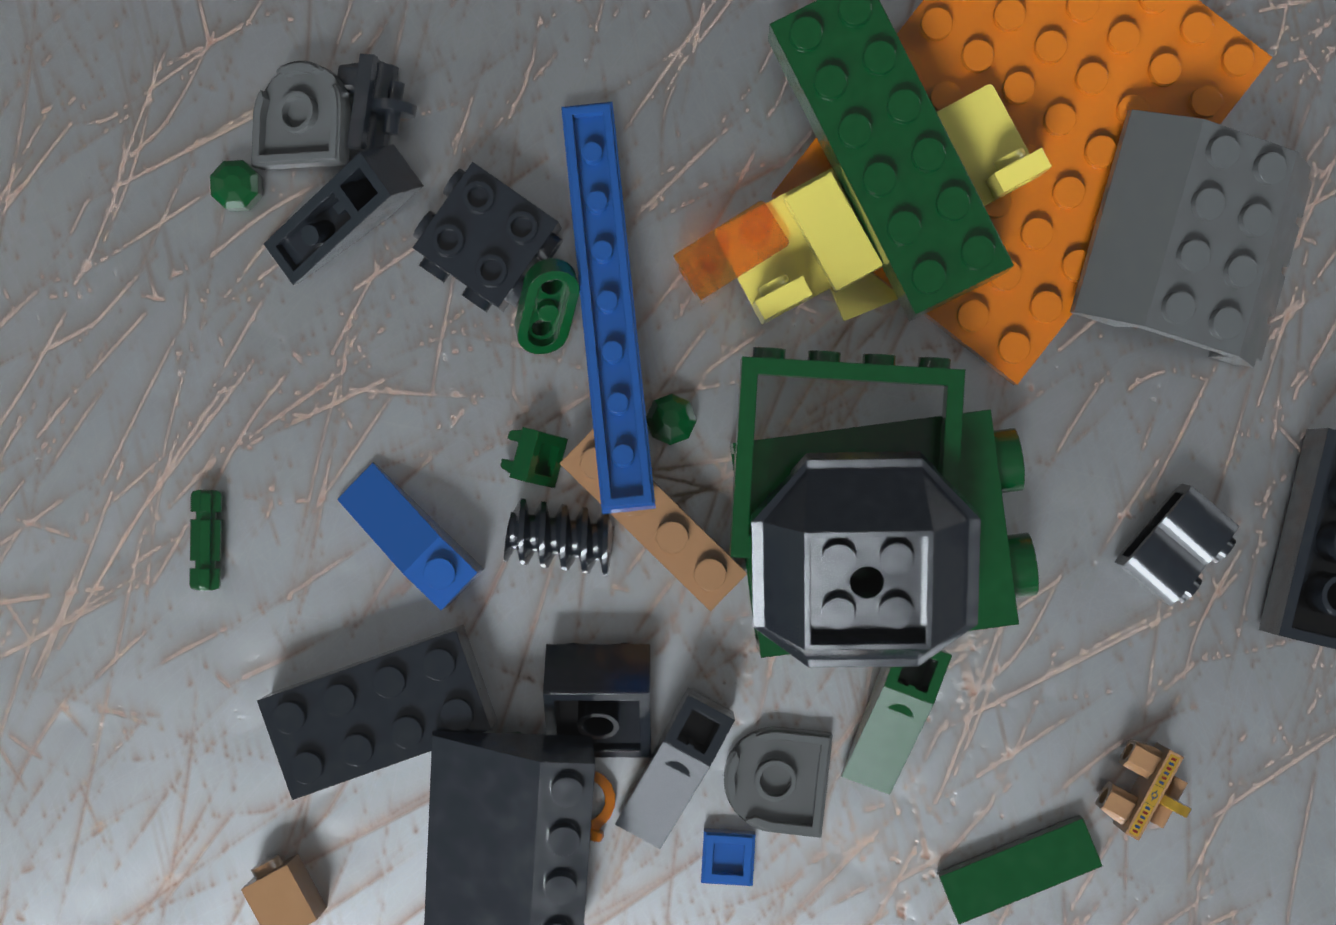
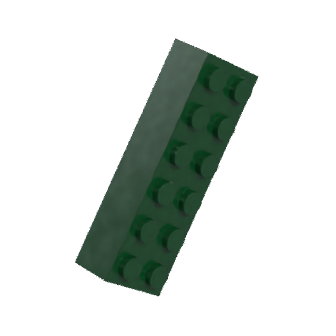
M816 0L769 24L768 42L858 221L883 263L882 268L909 322L1007 273L1014 264L880 0Z

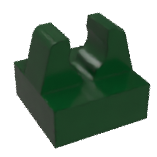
M522 427V430H511L507 439L518 442L514 461L502 459L501 468L510 473V478L555 488L561 468L559 463L563 460L568 439Z

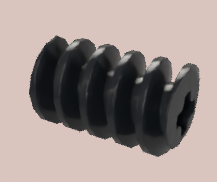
M520 498L514 511L510 514L503 559L504 562H507L514 549H517L520 564L527 565L536 551L538 552L541 567L548 568L557 554L561 569L568 571L576 557H578L582 573L589 574L596 561L599 560L603 576L607 577L615 526L611 524L610 515L602 514V512L596 523H591L587 507H582L576 519L570 520L566 504H561L555 517H550L547 502L545 501L540 502L534 515L529 514L526 499Z

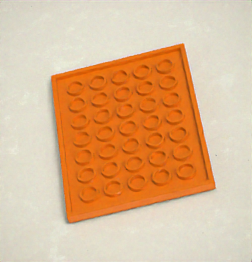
M923 0L897 35L936 112L991 84L997 91L1029 153L1031 154L1042 148L1052 165L1040 177L984 206L1014 266L1004 275L924 314V316L1011 384L1018 385L1073 314L1070 313L1127 111L1133 109L1201 118L1221 124L1273 57L1199 0ZM817 137L772 193L771 197L773 199L832 168ZM882 267L872 272L873 275L893 290Z

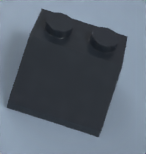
M546 644L543 684L546 734L592 736L595 758H650V644Z

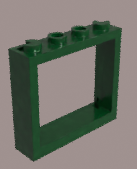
M753 347L752 357L742 356L740 359L729 544L730 557L752 558V534H749L758 375L944 386L939 473L957 490L959 489L966 369H950L951 359L918 357V365L915 367L896 365L895 355L863 354L862 363L840 362L841 352L808 351L807 360L785 359L786 349Z

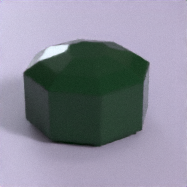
M244 160L223 161L210 175L211 196L230 212L250 211L263 197L262 176Z
M674 394L653 400L646 416L647 425L652 437L668 445L689 439L697 421L690 401Z

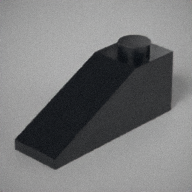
M394 144L359 152L264 243V246L292 285L299 284L392 216L424 185Z

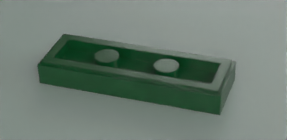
M1078 815L937 872L954 917L960 925L1093 871L1103 865L1085 821Z

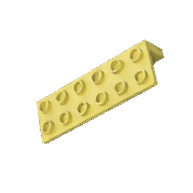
M991 84L937 111L984 206L1035 180L1052 167L1042 148L1031 154L1029 153L997 91ZM833 168L715 231L714 236L762 325L832 288L787 208L784 198L831 172L847 199Z

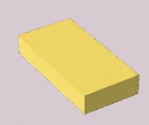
M831 172L784 198L787 208L835 293L883 266Z

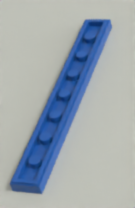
M613 101L561 107L602 514L656 509Z

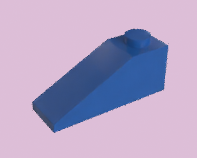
M374 462L337 499L395 566L440 610L448 607L484 570L474 558Z

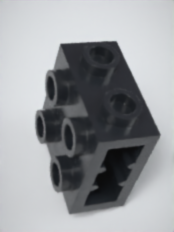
M472 162L466 171L459 168L450 178L443 191L447 199L438 212L435 214L429 211L422 218L414 231L413 236L418 240L412 248L424 256L419 266L445 283L451 275L467 286L461 295L487 313L490 307L494 305L504 312L509 304L515 308L518 306L527 271L535 263L551 259L556 254L563 242V239L557 236L562 227L556 219Z

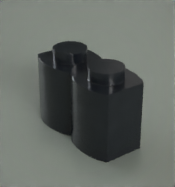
M1181 484L1161 504L1150 521L1127 544L1114 563L1162 603L1172 606L1177 600L1183 603L1191 598L1199 589L1202 579L1198 576L1204 567L1211 561L1214 563L1220 562L1233 549L1236 544L1233 535L1236 533L1239 525L1193 486Z

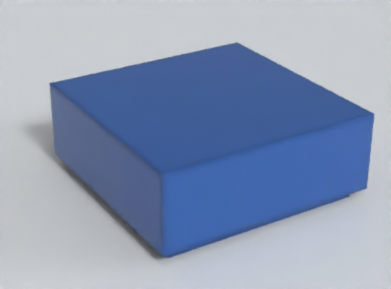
M704 828L701 883L753 886L755 831Z

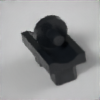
M360 54L359 63L344 64L338 67L337 76L345 85L349 97H354L347 147L358 152L387 146L389 136L398 135L400 118L412 119L416 117L417 106L403 101L405 83L397 81L399 67L380 61L378 56L374 54Z

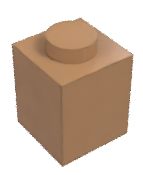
M277 854L251 869L254 877L241 889L260 925H309L316 921L327 908L298 854L285 861H282L280 855Z

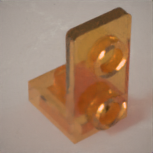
M758 201L674 254L673 260L702 306L718 296L721 288L785 249L789 244V240L765 202Z

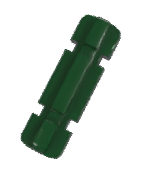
M217 490L192 491L190 496V512H196L195 519H190V561H195V568H189V586L194 590L212 591L219 589L221 586V568H216V561H221L222 519H217V512H222V493Z

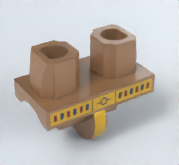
M1134 739L1128 740L1120 755L1119 763L1139 774L1130 792L1108 781L1102 788L1095 805L1114 820L1113 824L1138 841L1149 821L1164 828L1173 811L1187 818L1192 809L1180 802L1179 799L1188 783L1174 776L1184 757L1156 742L1155 746Z

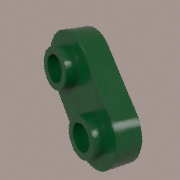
M555 258L545 259L535 263L525 275L515 317V330L520 346L527 352L533 354L554 352L562 347L568 338L580 292L575 270L568 262ZM538 320L544 321L542 323H534Z

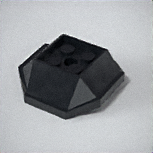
M920 451L806 453L791 470V474L751 514L753 627L808 668L920 666L978 625L981 518L972 504L937 471V468ZM862 567H873L879 571L874 578L867 581L857 580L852 577V574Z

